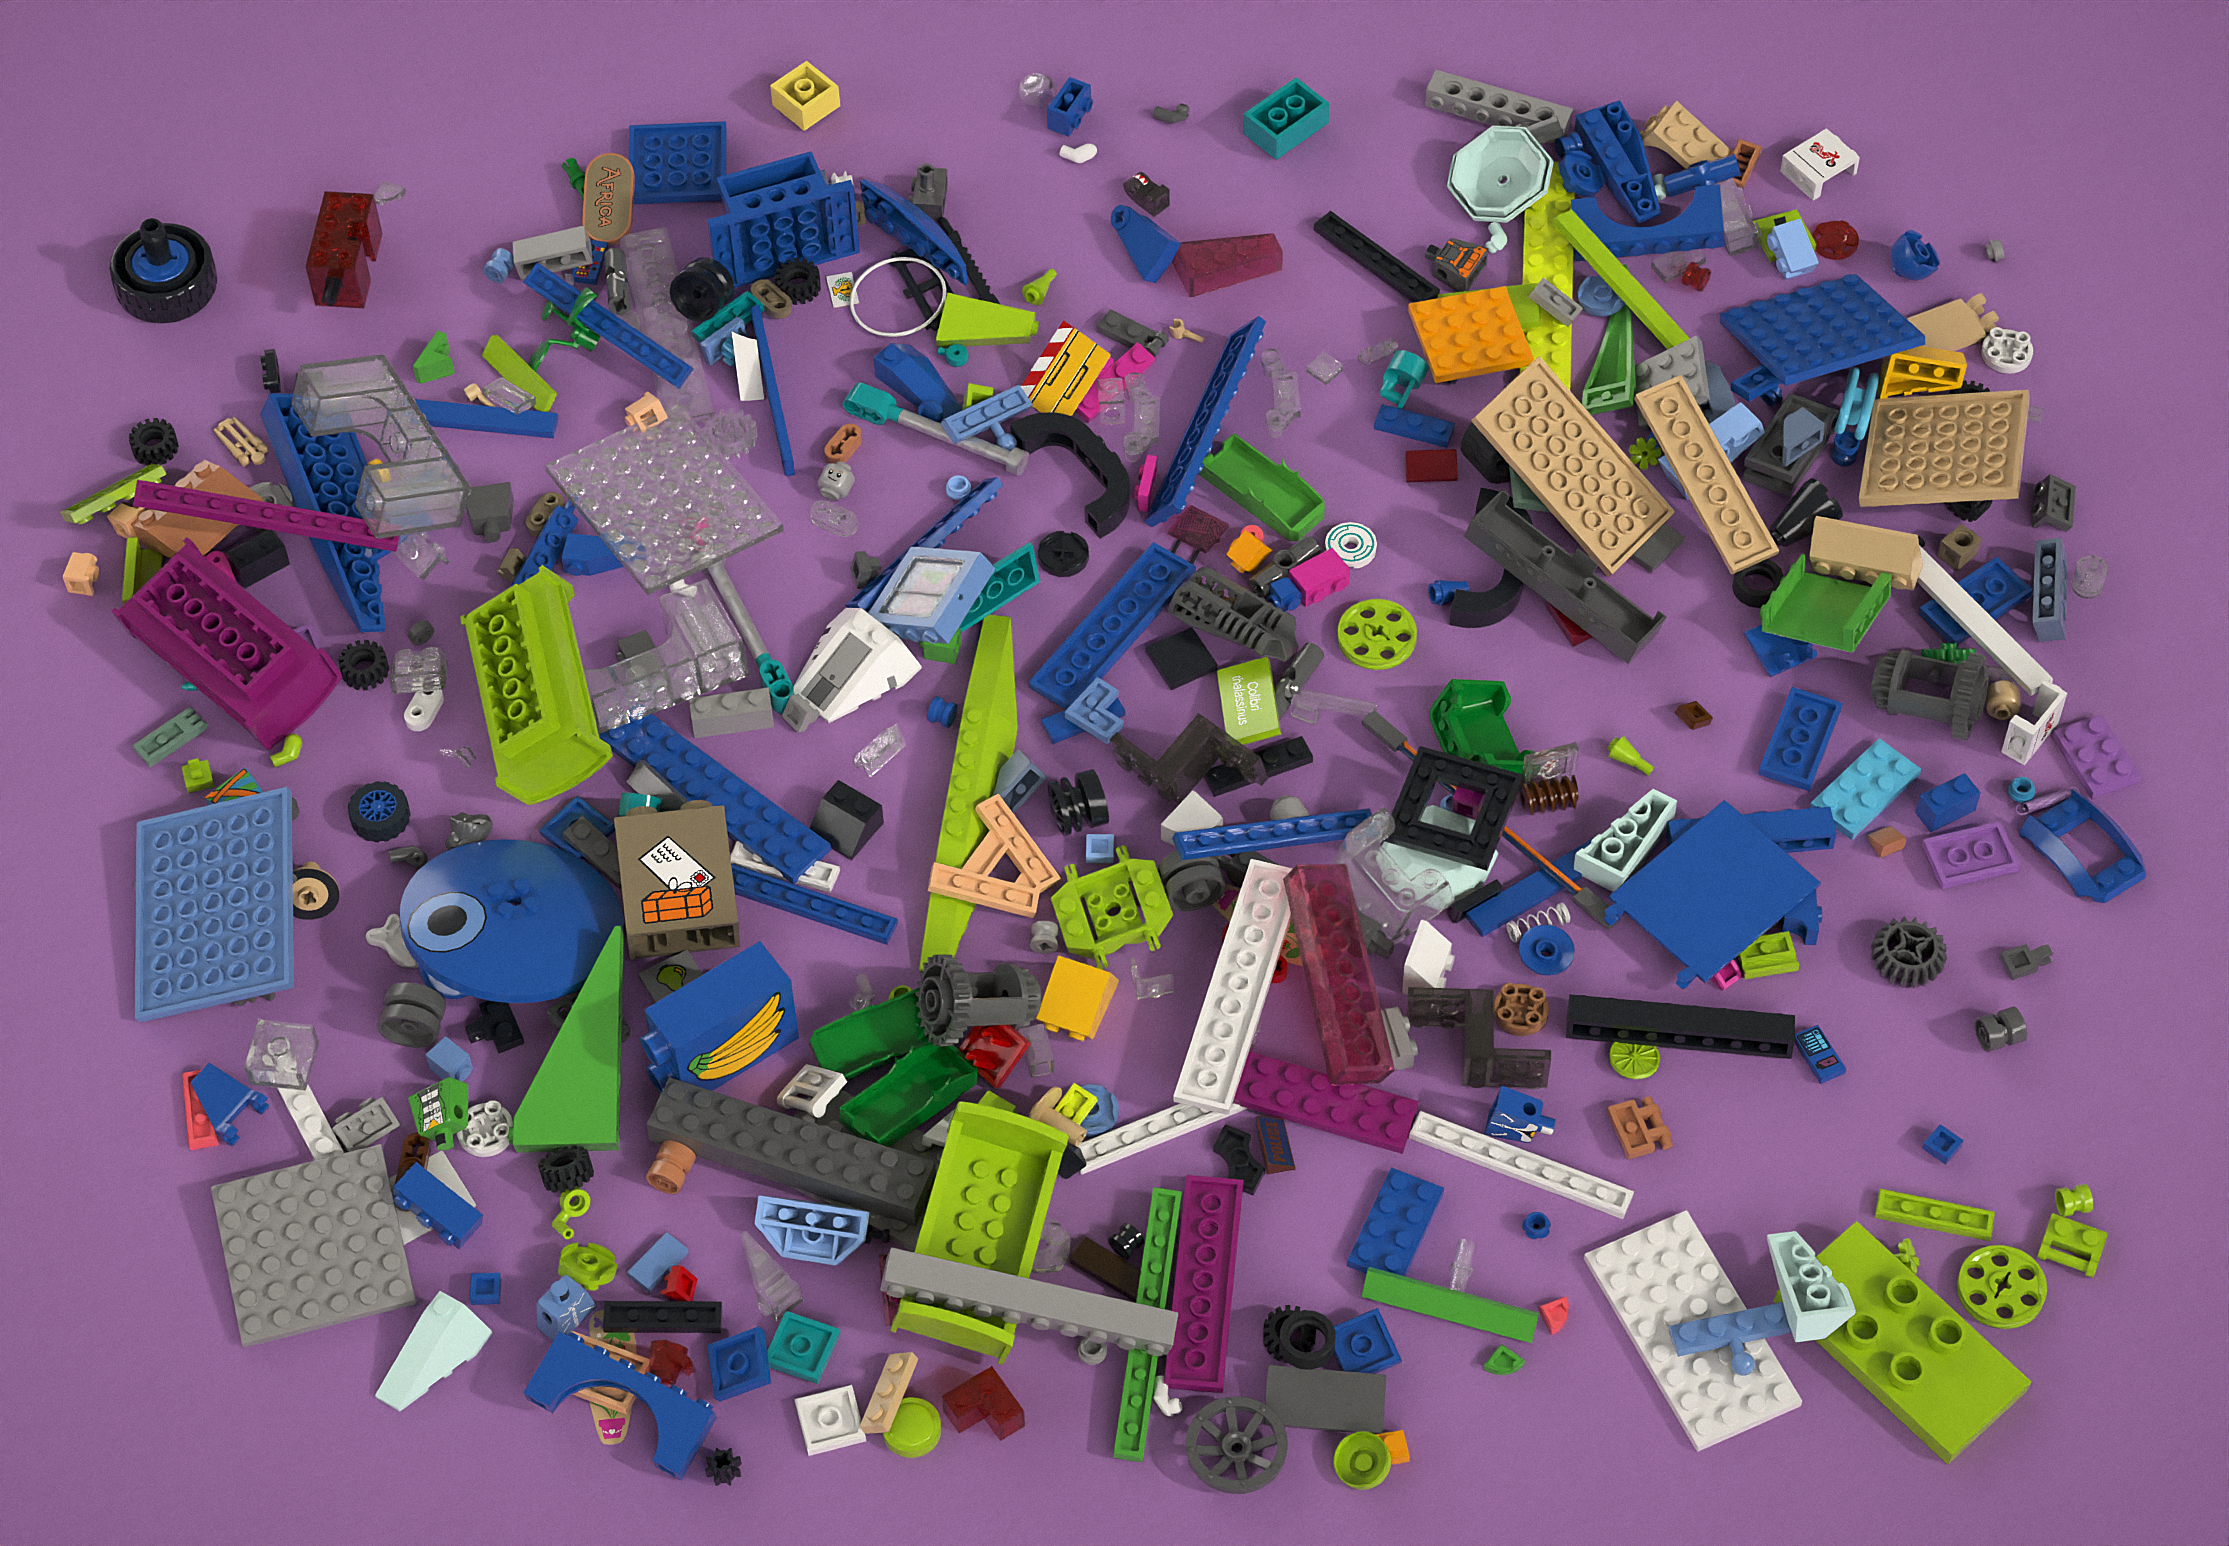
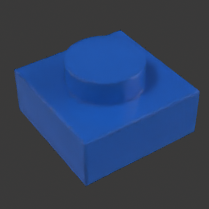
M1940 1124L1924 1142L1922 1149L1946 1165L1962 1147L1964 1140Z
M501 1273L471 1274V1305L500 1304Z

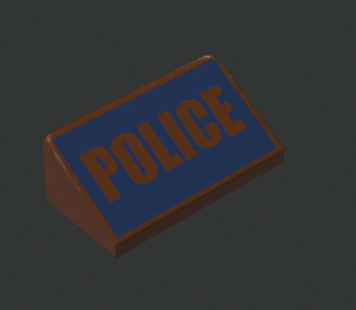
M1256 1116V1129L1267 1175L1295 1170L1284 1119Z

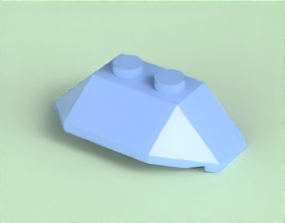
M759 1195L755 1225L762 1231L781 1257L839 1265L865 1242L869 1212L852 1207Z

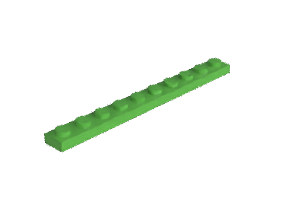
M1153 1187L1136 1303L1165 1309L1181 1191ZM1134 1348L1128 1352L1113 1458L1141 1463L1145 1450L1158 1356L1150 1355L1146 1350Z

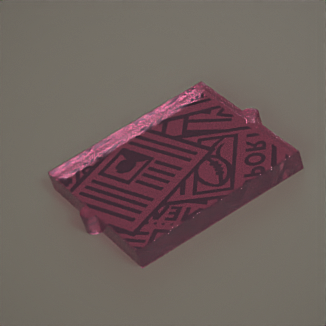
M1190 505L1181 516H1177V521L1168 530V534L1207 553L1216 542H1220V537L1229 528V524Z

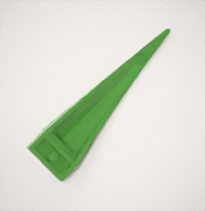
M1624 264L1623 266L1629 271L1627 265ZM1626 304L1618 312L1610 316L1598 356L1583 390L1582 405L1591 415L1633 406L1636 378L1632 313Z

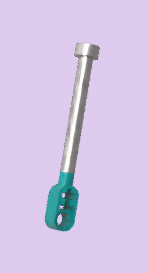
M856 383L842 403L843 408L849 414L868 422L883 425L889 419L954 445L941 423L897 407V402L892 395L867 384ZM974 436L955 444V446L1006 465V471L1017 476L1022 475L1029 460V453L1024 450L1014 448L1010 451Z
M717 546L708 547L698 555V563L704 573L711 574L760 671L762 688L769 687L773 710L783 714L790 696L794 695L793 684L783 665L777 660H772L724 567L726 558L722 550Z

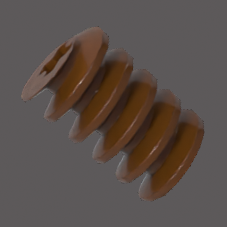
M1572 775L1571 781L1567 776H1562L1560 782L1556 777L1551 778L1550 783L1546 779H1542L1539 782V786L1536 781H1530L1528 787L1523 782L1519 790L1523 809L1527 808L1530 815H1534L1535 807H1538L1541 814H1544L1546 805L1549 806L1551 812H1555L1556 804L1560 805L1562 811L1566 810L1567 802H1570L1573 809L1577 807L1579 796L1575 775Z

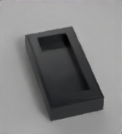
M1496 879L1452 904L1448 917L1453 923H1458L1466 918V913L1494 896H1499L1502 885Z

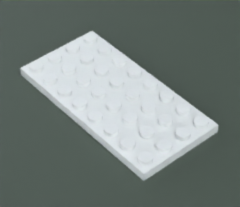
M1687 1210L1585 1253L1584 1260L1697 1452L1801 1406L1802 1399L1765 1338L1742 1343L1744 1351L1749 1353L1755 1361L1754 1370L1746 1376L1738 1375L1733 1371L1731 1360L1734 1355L1730 1346L1677 1357L1669 1334V1326L1747 1310Z

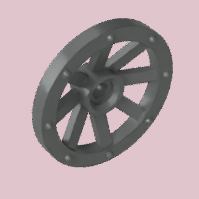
M1225 1397L1209 1403L1195 1415L1187 1431L1186 1454L1193 1472L1206 1485L1224 1493L1245 1494L1265 1487L1280 1473L1287 1457L1288 1440L1282 1421L1267 1405L1248 1397ZM1235 1410L1255 1414L1244 1432L1238 1431ZM1226 1412L1229 1433L1225 1435L1209 1420L1220 1413ZM1264 1420L1270 1426L1274 1435L1251 1442L1250 1439ZM1201 1429L1205 1430L1222 1446L1196 1445ZM1277 1445L1276 1454L1272 1462L1252 1453ZM1233 1449H1239V1450H1241V1451L1238 1452V1453H1236V1452H1233L1232 1450H1233ZM1199 1456L1223 1458L1209 1470ZM1244 1463H1250L1264 1471L1254 1477L1247 1478ZM1232 1464L1235 1465L1238 1480L1220 1477V1475Z

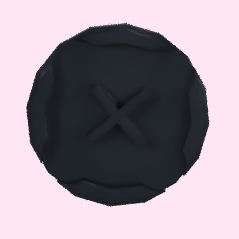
M1056 531L1048 534L1039 544L1038 562L1042 569L1050 575L1057 577L1073 576L1081 572L1089 561L1088 544L1077 533L1071 532L1070 534L1064 533V531Z

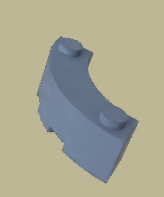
M1707 360L1705 361L1710 400L1701 404L1703 408L1702 413L1710 424L1726 413L1731 407H1735L1736 402L1720 366Z

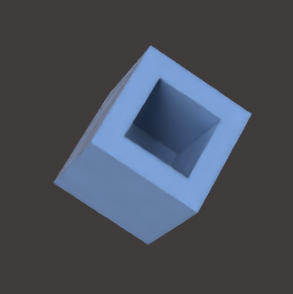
M446 1036L426 1054L429 1069L443 1080L451 1077L464 1081L473 1070L470 1055Z

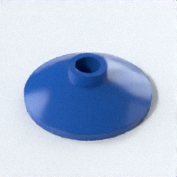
M1538 925L1529 929L1522 936L1519 944V954L1522 962L1531 971L1540 975L1551 976L1565 971L1571 965L1575 948L1572 939L1564 930L1553 925ZM1547 952L1550 954V956L1546 957L1543 956L1541 953Z

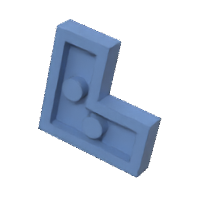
M1097 677L1065 711V718L1108 744L1124 727L1122 719L1106 710L1119 696L1118 689Z

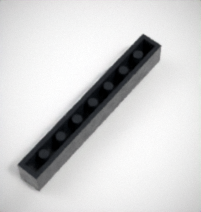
M1569 994L1566 1038L1791 1059L1795 1043V1015Z

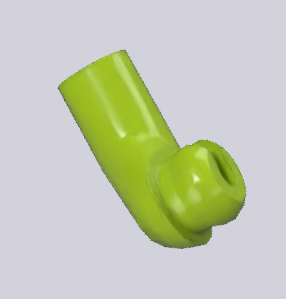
M294 733L288 734L285 738L283 750L270 755L274 768L298 758L302 747V739L299 735Z

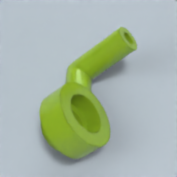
M575 1186L574 1190L569 1191V1189H566L560 1196L559 1203L562 1210L552 1222V1228L565 1239H570L574 1235V1231L566 1225L571 1216L579 1217L583 1215L590 1207V1196L585 1190ZM576 1195V1200L573 1203H569L570 1199Z

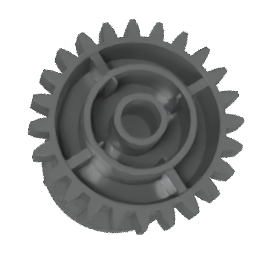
M1902 649L1900 653L1889 651L1887 656H1880L1877 661L1871 685V700L1876 701L1877 708L1887 709L1889 715L1897 716L1900 713L1947 723L1948 727H1952L1953 738L1968 740L1973 731V725L1980 720L1986 700L1988 677H1985L1987 665L1985 655L1970 653L1966 662L1962 661L1960 664L1912 655L1910 650ZM1909 678L1953 686L1950 700L1906 691Z
M943 954L928 957V963H923L924 971L919 972L921 981H917V985L920 989L915 993L919 997L916 1007L920 1008L917 1018H922L920 1028H925L924 1037L929 1036V1043H934V1046H953V1044H958L959 1038H963V1032L967 1030V1026L1011 1025L1018 1031L1020 1028L1030 1026V1021H1034L1040 1011L1041 990L1036 977L1030 974L1028 969L1018 967L1014 963L999 964L993 972L966 973L962 968L963 965L958 964V958Z

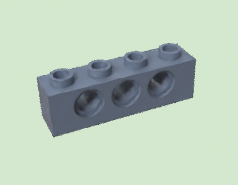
M2062 538L2035 541L2033 625L2039 642L2066 639L2068 556Z

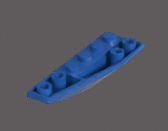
M1618 100L1577 114L1574 132H1577L1580 136L1584 151L1592 157L1591 162L1595 166L1599 164L1602 168L1605 185L1618 202L1638 223L1661 216L1641 134L1622 102Z
M865 179L860 181L865 217L870 223L876 224L886 234H890L898 239L902 245H907L917 255L929 260L936 268H940L948 273L952 279H956L964 285L968 283L966 264L952 241L932 218L888 186Z

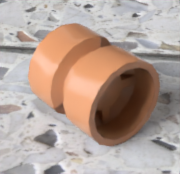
M667 1140L662 1143L656 1155L657 1161H654L646 1175V1180L659 1191L674 1195L680 1192L685 1182V1174L690 1172L696 1160V1155L687 1146L676 1141Z

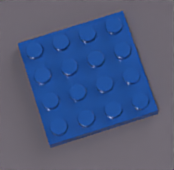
M726 121L629 125V161L635 173L634 204L722 201L716 177L727 175Z

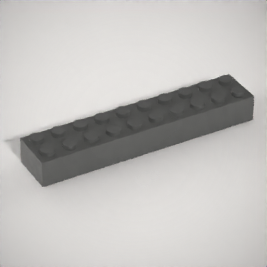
M670 1077L646 1124L651 1142L662 1145L667 1140L676 1141L690 1148L698 1157L915 1227L936 1177L934 1161Z

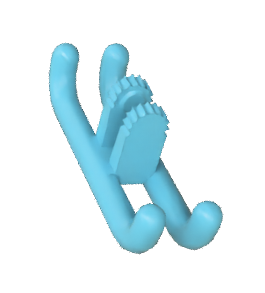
M1852 367L1847 376V384L1834 431L1837 434H1842L1847 424L1849 426L1857 424L1854 437L1857 440H1862L1869 424L1879 383V375L1871 373L1866 383L1867 389H1860L1856 387L1860 371L1857 367Z

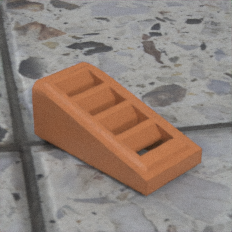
M1738 139L1732 154H1735L1738 161L1747 163L1748 166L1738 163L1739 168L1745 171V173L1741 172V175L1738 176L1742 178L1741 181L1730 178L1722 182L1744 189L1761 155L1762 146ZM1740 153L1750 156L1751 159L1740 156Z

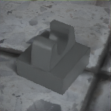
M865 551L855 552L850 568L856 587L864 588L869 580H873L878 575L877 570L881 569L879 559L867 557Z

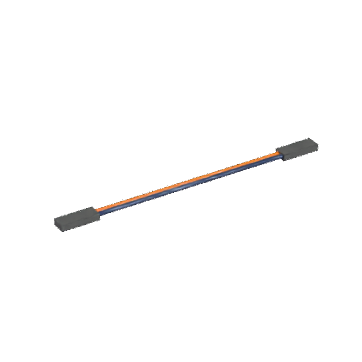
M1373 710L1362 719V725L1394 752L1399 750L1414 761L1417 751L1408 745V738L1380 714ZM1437 781L1454 795L1457 786ZM1505 825L1501 836L1573 895V902L1605 929L1610 930L1614 926L1604 921L1606 916L1605 910L1609 907L1608 904L1586 886L1584 888L1577 886Z

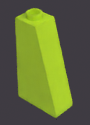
M947 293L936 337V347L948 348L954 344L968 347L1030 343L1031 337L1037 335L1039 321H1035L1036 312Z

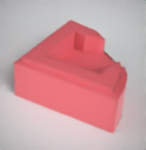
M1566 1296L1539 1306V1312L1551 1335L1561 1330L1567 1321L1569 1304Z

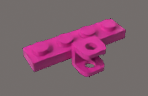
M1138 342L1115 363L1110 357L1075 412L1089 423L1153 365L1156 358Z

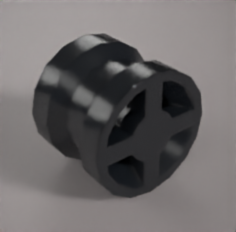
M1124 1223L1120 1227L1118 1234H1113L1108 1238V1243L1116 1254L1128 1260L1133 1255V1250L1140 1248L1145 1243V1240L1134 1226Z

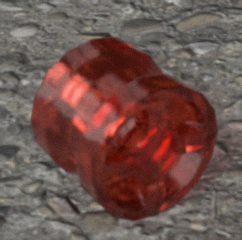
M1693 261L1684 272L1682 284L1685 286L1691 285L1696 291L1702 292L1710 279L1711 270L1708 268L1702 269L1698 263Z

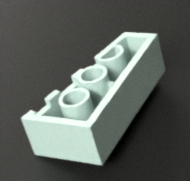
M1652 789L1629 808L1627 814L1621 819L1617 818L1611 823V827L1602 835L1598 834L1592 839L1589 846L1585 849H1580L1575 854L1574 870L1580 872L1582 877L1612 892L1617 890L1640 870L1666 832L1668 821L1675 819L1677 800Z

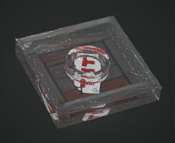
M1573 742L1526 754L1523 766V782L1528 787L1530 781H1536L1539 786V782L1542 779H1546L1550 783L1551 778L1556 777L1560 782L1562 776H1567L1571 781L1572 775L1576 777L1579 756L1577 743Z

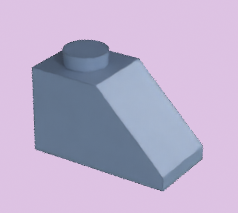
M1803 407L1787 415L1783 422L1782 464L1784 466H1788L1823 442L1825 423Z
M1018 749L1000 768L993 796L999 794L1014 814L1048 776L1034 761Z

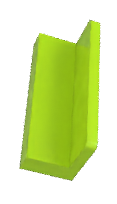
M138 537L127 538L122 595L123 605L163 567V555L150 549L142 550Z

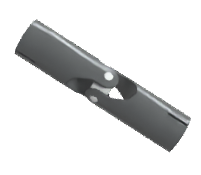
M610 248L604 254L608 306L613 314L624 315L631 308L628 278H626L628 274L626 255L620 248Z
M1305 643L1274 687L1279 721L1324 658L1322 649L1313 643Z

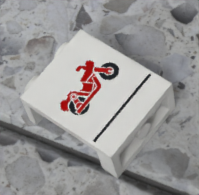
M1826 128L1784 154L1780 172L1809 198L1815 200L1821 195L1823 183L1841 171L1847 170L1852 176L1857 174L1860 157L1854 150L1847 147L1838 136L1832 134Z
M2043 680L2032 713L2040 719L2033 725L2015 715L2009 723L2001 752L2025 765L2058 725L2067 692L2063 691L2059 686Z

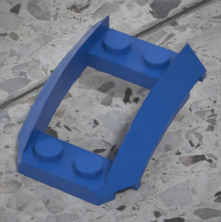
M2071 789L2070 798L2037 818L2029 814L2019 832L2021 838L2026 837L2033 842L2034 848L2043 854L2062 873L2078 898L2084 895L2093 897L2095 902L2106 903L2146 878L2142 855L2126 833L2106 812L2073 789ZM2088 819H2091L2102 828L2125 855L2124 858L2093 877H2090L2076 856L2059 839V837Z

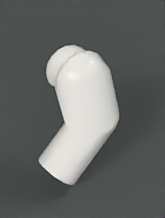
M1089 143L1076 149L1063 145L1060 150L1061 157L1080 164L1092 159L1097 153L1096 146Z

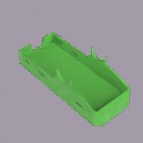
M1235 433L1223 442L1222 450L1214 457L1210 453L1203 460L1204 467L1199 473L1202 478L1288 541H1299L1324 519V499L1299 476V469L1297 472L1291 470L1286 465L1284 458H1282V464H1276Z

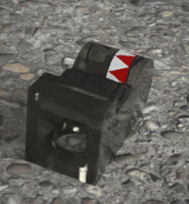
M1138 172L1123 184L1126 194L1153 217L1170 206V189L1163 184L1158 186L1143 172Z

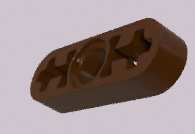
M418 1132L411 1133L404 1139L395 1184L404 1176L405 1170L416 1162L427 1170L431 1147L429 1139L420 1136ZM416 1143H421L422 1146L418 1148V1158L414 1157L412 1147H415ZM395 1203L396 1207H397L399 1210L405 1211V1210L401 1209V1208Z

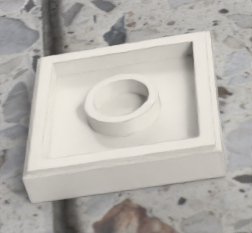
M852 1385L794 1399L808 1456L866 1442L865 1433L860 1428L862 1421Z

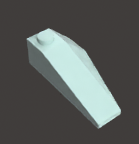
M1796 1231L1767 1235L1787 1320L1795 1342L1825 1339L1855 1314L1856 1309L1848 1288L1842 1282L1838 1283L1833 1278L1830 1268L1827 1265L1823 1266L1816 1259L1815 1252Z
M439 1291L421 1315L375 1397L400 1412L425 1394L436 1381L452 1374V1370L465 1360L468 1362L475 1357L491 1336L492 1330L463 1303Z

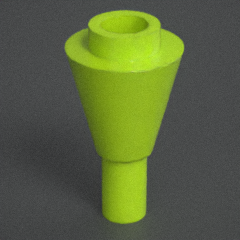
M1049 269L1043 276L1025 285L1022 288L1025 300L1033 305H1041L1051 281L1057 276L1056 271Z
M1624 735L1620 739L1615 737L1607 748L1610 752L1609 758L1632 767L1635 766L1647 776L1655 768L1641 758V755Z

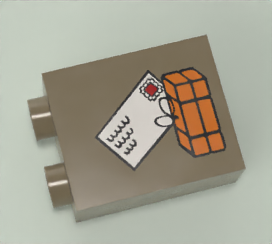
M694 800L683 804L680 810L658 813L653 807L640 806L630 809L623 817H615V832L630 960L675 955L687 949L692 953L740 947L738 914L724 805L712 806L708 801Z

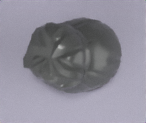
M463 812L450 816L452 833L445 841L446 848L451 850L465 844L485 840L492 829L493 823L491 818L485 814L469 815Z

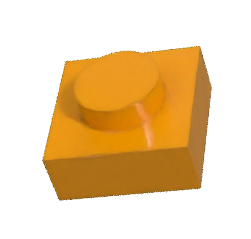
M1404 1430L1375 1434L1388 1446L1391 1453V1465L1409 1462L1410 1455Z

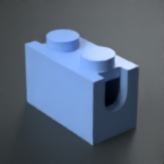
M1801 218L1774 226L1772 228L1773 232L1767 235V243L1769 249L1774 251L1777 259V269L1780 273H1783L1785 280L1813 272L1819 262Z

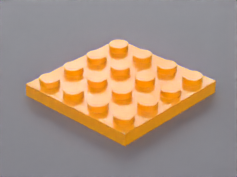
M1506 286L1409 303L1408 305L1410 317L1435 383L1526 367L1534 361Z

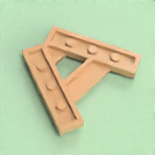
M997 794L978 804L975 808L978 816L990 830L962 869L934 862L931 868L927 891L1034 918L1039 894L1058 884L1061 877L1001 796ZM1005 853H1007L1021 872L1015 883L989 877V874Z

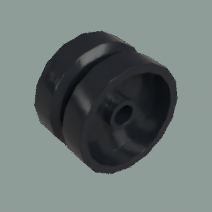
M699 257L691 261L671 282L669 291L671 302L676 310L685 318L693 321H707L713 318L732 298L734 284L729 271L719 261L709 257Z

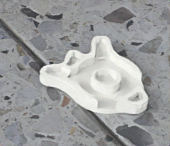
M391 914L383 927L371 929L366 933L368 944L384 949L390 959L397 965L406 968H418V963L413 959L402 939L400 921L397 914Z

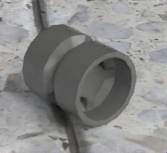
M2014 1006L1998 1011L1997 1015L1990 1013L1975 1019L1977 1039L1983 1050L1987 1053L2003 1048L2005 1043L2011 1046L2026 1041L2027 1029L2021 1012Z

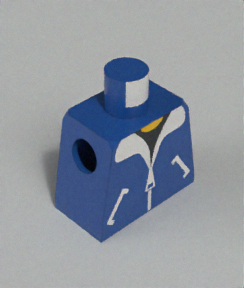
M1501 1086L1489 1109L1484 1135L1530 1143L1536 1131L1552 1135L1556 1119L1541 1115L1543 1108L1541 1100Z

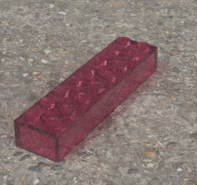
M1296 865L1283 878L1330 1085L1381 1083L1395 1071L1347 865Z

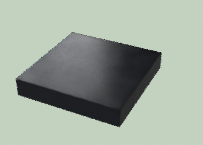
M1193 627L1146 647L1147 655L1170 690L1218 670V664Z

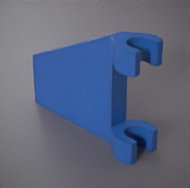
M208 1063L191 1081V1085L216 1134L230 1146H233L240 1139L236 1135L238 1129L231 1125V1123L248 1104L259 1114H263L269 1108V1104L265 1103L268 1100L267 1096L261 1092L251 1090L211 1063Z

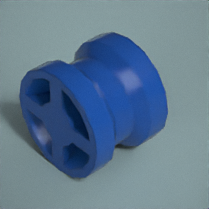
M1577 132L1569 133L1567 137L1562 136L1555 139V147L1560 159L1574 150L1583 152L1582 141Z
M936 696L929 707L927 720L932 723L939 722L943 727L950 728L955 720L958 704L944 702L943 698Z

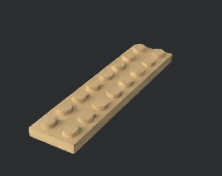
M1682 375L1636 394L1634 399L1731 575L1777 555L1779 552L1777 545Z

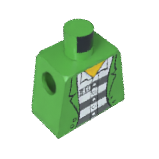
M448 1077L408 1097L418 1133L422 1137L436 1141L437 1149L441 1151L452 1149L454 1147L453 1134L466 1129L468 1126V1084Z

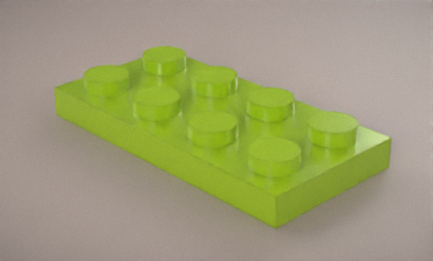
M150 464L60 513L67 522L79 523V525L84 524L94 518L92 516L93 513L98 511L106 512L116 506V501L133 498L135 496L137 480L161 483V477L167 474L162 465Z

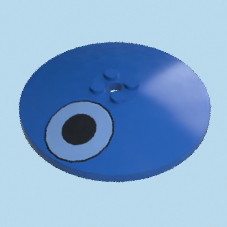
M509 839L485 840L465 844L448 850L427 862L416 872L406 886L401 899L399 915L400 931L404 944L413 959L429 975L444 985L466 995L505 1003L546 1001L580 990L585 984L615 926H621L623 931L624 924L621 904L615 891L607 880L592 866L578 857L552 846L531 841ZM509 902H516V903H518L519 905L513 906V905H512L511 903H509Z

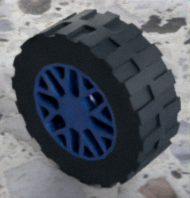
M386 781L368 783L356 790V793L350 798L348 814L352 827L357 835L363 837L366 841L377 843L379 841H390V839L398 837L401 832L403 833L406 830L405 827L409 825L411 812L407 797H405L404 791L400 790L395 784L392 785Z

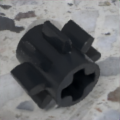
M716 1448V1453L712 1457L706 1456V1463L709 1466L705 1469L706 1476H714L716 1486L720 1483H727L731 1486V1481L735 1476L741 1477V1471L738 1468L742 1464L740 1456L733 1458L732 1448H729L727 1451Z

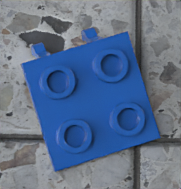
M1762 625L1744 633L1769 677H1773L1817 657V651L1811 648L1813 646L1812 643L1763 632Z

